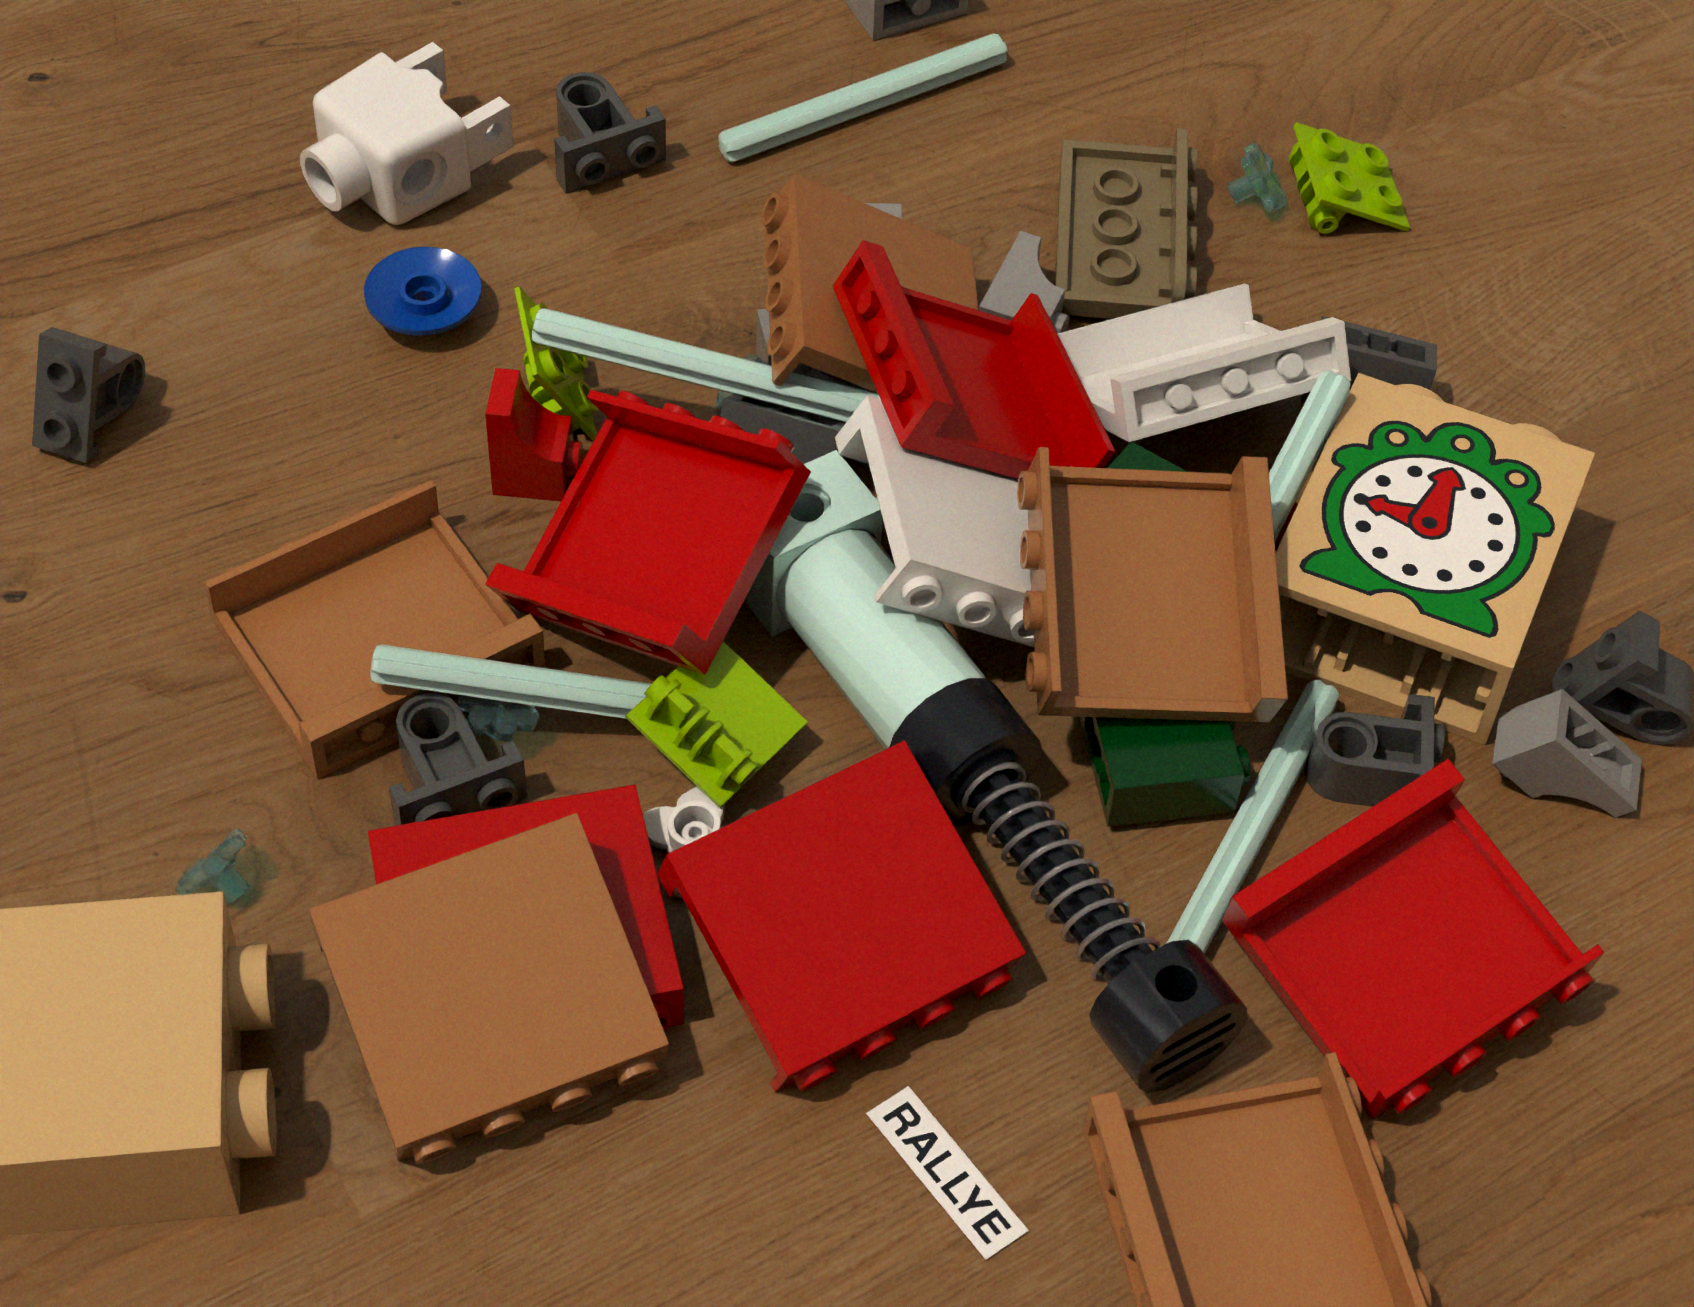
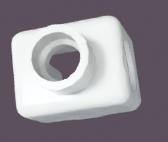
M432 42L397 62H394L386 54L380 52L314 95L313 110L318 142L301 152V169L314 195L331 211H339L361 199L388 223L401 225L471 189L470 172L513 147L510 104L499 96L460 118L441 99V96L447 93L444 52L439 46Z

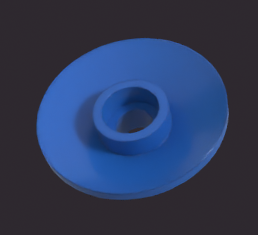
M438 247L407 248L385 257L373 267L364 285V298L367 309L377 322L395 332L416 336L439 334L461 325L475 312L482 296L481 279L476 268L463 256Z

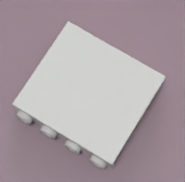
M1248 284L1237 285L1058 333L1104 429L1128 442L1311 392L1319 374L1324 371H1332L1337 375H1343L1351 381L1344 321L1331 317L1283 331L1277 330L1253 320Z
M867 395L835 436L839 455L869 464L896 569L875 593L876 603L1034 647V630H1025L1023 624V603L1026 591L1031 590V570L1022 569L1020 563V543L1023 531L1028 530V510H1020L1018 508V479L902 448L881 399Z

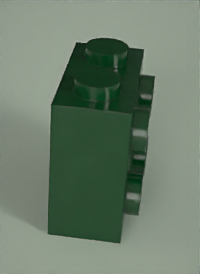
M1106 717L1080 718L1107 827L1235 812L1241 786L1247 785L1250 780V764L1245 747L1236 746L1232 734L1234 722Z

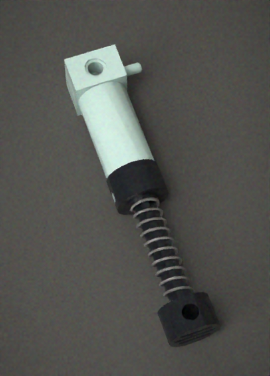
M837 450L805 463L804 465L811 473L744 601L771 637L790 628L795 630L884 750L904 740L906 741L953 826H961L972 821L977 825L987 824L989 826L987 842L992 844L1002 843L1004 849L1001 854V860L1006 863L1016 862L1019 866L1016 872V880L1021 882L1031 881L1034 885L1031 890V899L1035 901L1045 900L1049 905L1046 909V919L1054 921L1060 919L1063 923L1061 939H1075L1079 944L1076 950V958L1079 960L1090 959L1094 964L1091 978L1095 980L1105 979L1108 982V985L1096 998L1090 1011L1091 1025L1138 1088L1146 1092L1165 1090L1199 1072L1225 1051L1240 1033L1247 1019V1007L1197 944L1190 940H1179L1160 946V942L1156 939L1144 938L1146 932L1145 924L1138 918H1129V902L1123 898H1114V883L1108 879L1099 878L1100 869L1098 863L1092 859H1084L1085 850L1083 844L1078 840H1069V826L1063 821L1054 820V806L1048 802L1040 801L1039 787L1033 783H1026L1036 770L1042 754L1041 743L997 685L984 676L942 621L876 603L875 593L896 569L894 560L881 545L883 517L878 498L873 496L845 459L839 455ZM1026 788H1029L1034 792L1035 799ZM1040 806L1048 810L1050 818ZM1055 825L1063 829L1064 836L1061 834V832ZM1071 845H1074L1076 848H1078L1079 855L1075 852ZM1086 864L1090 865L1093 868L1094 875L1086 866ZM1100 883H1103L1108 887L1109 894ZM1116 903H1119L1121 906H1123L1125 914L1121 911V909L1117 906ZM1131 923L1139 926L1140 934ZM1147 943L1153 945L1155 950H1152Z

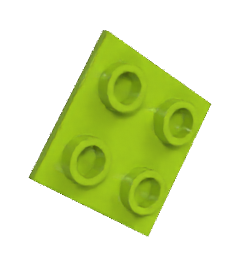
M1298 122L1293 125L1298 142L1292 147L1289 163L1296 176V184L1300 191L1301 200L1307 205V218L1312 228L1317 229L1322 234L1331 233L1337 229L1342 217L1346 213H1350L1406 232L1410 229L1402 205V198L1397 191L1384 151L1369 143L1360 144L1337 136L1328 129H1316Z
M520 286L514 288L527 348L523 356V362L531 396L542 406L558 415L572 416V432L581 428L592 441L595 440L597 432L592 413L596 412L598 408L586 398L591 390L585 382L583 369L588 367L587 357L539 345L532 341L533 324L538 311L542 308H549L542 302L536 305Z
M724 641L706 675L678 666L666 678L663 675L659 676L645 691L646 697L625 716L631 724L719 808L808 723L802 715Z

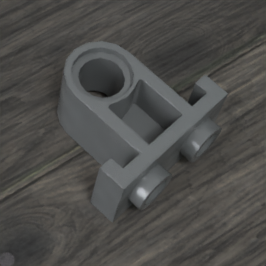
M588 72L574 73L563 78L558 84L556 100L559 137L554 139L556 180L566 194L666 160V119L656 105L646 108V117L635 120L613 87L602 76Z
M54 327L40 333L32 446L85 463L99 455V444L94 442V431L127 411L137 400L145 378L143 356Z
M1640 610L1617 627L1605 631L1597 641L1576 656L1564 660L1555 670L1552 680L1554 692L1563 689L1594 717L1640 741L1655 745L1675 744L1685 740L1693 730L1694 672L1692 667L1683 660L1659 648L1660 621Z
M426 693L409 699L399 709L396 725L404 771L414 790L406 792L402 783L389 787L395 826L512 806L515 802L527 798L524 759L514 740L501 745L502 757L488 762L460 707L453 699L443 694Z
M1408 694L1401 719L1353 712H1337L1327 716L1318 726L1305 771L1307 782L1313 791L1323 798L1335 802L1373 807L1434 768V762L1439 763L1441 760L1445 738L1444 724L1434 723L1435 697Z

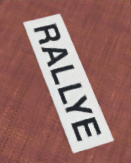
M909 1086L866 1113L985 1260L1029 1231Z

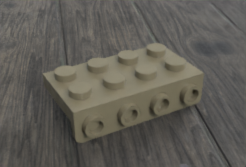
M1176 128L1173 148L1062 140L1054 286L1065 289L1063 314L1114 319L1195 297L1197 267L1187 266V260L1194 261L1197 226H1187V220L1194 221L1198 191L1197 187L1188 186V181H1195L1198 149L1188 147V129Z

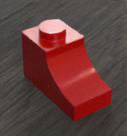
M495 368L485 412L492 495L561 502L567 491L569 478L575 477L583 461V443L573 441L572 416L558 415L538 403L526 389L520 370Z

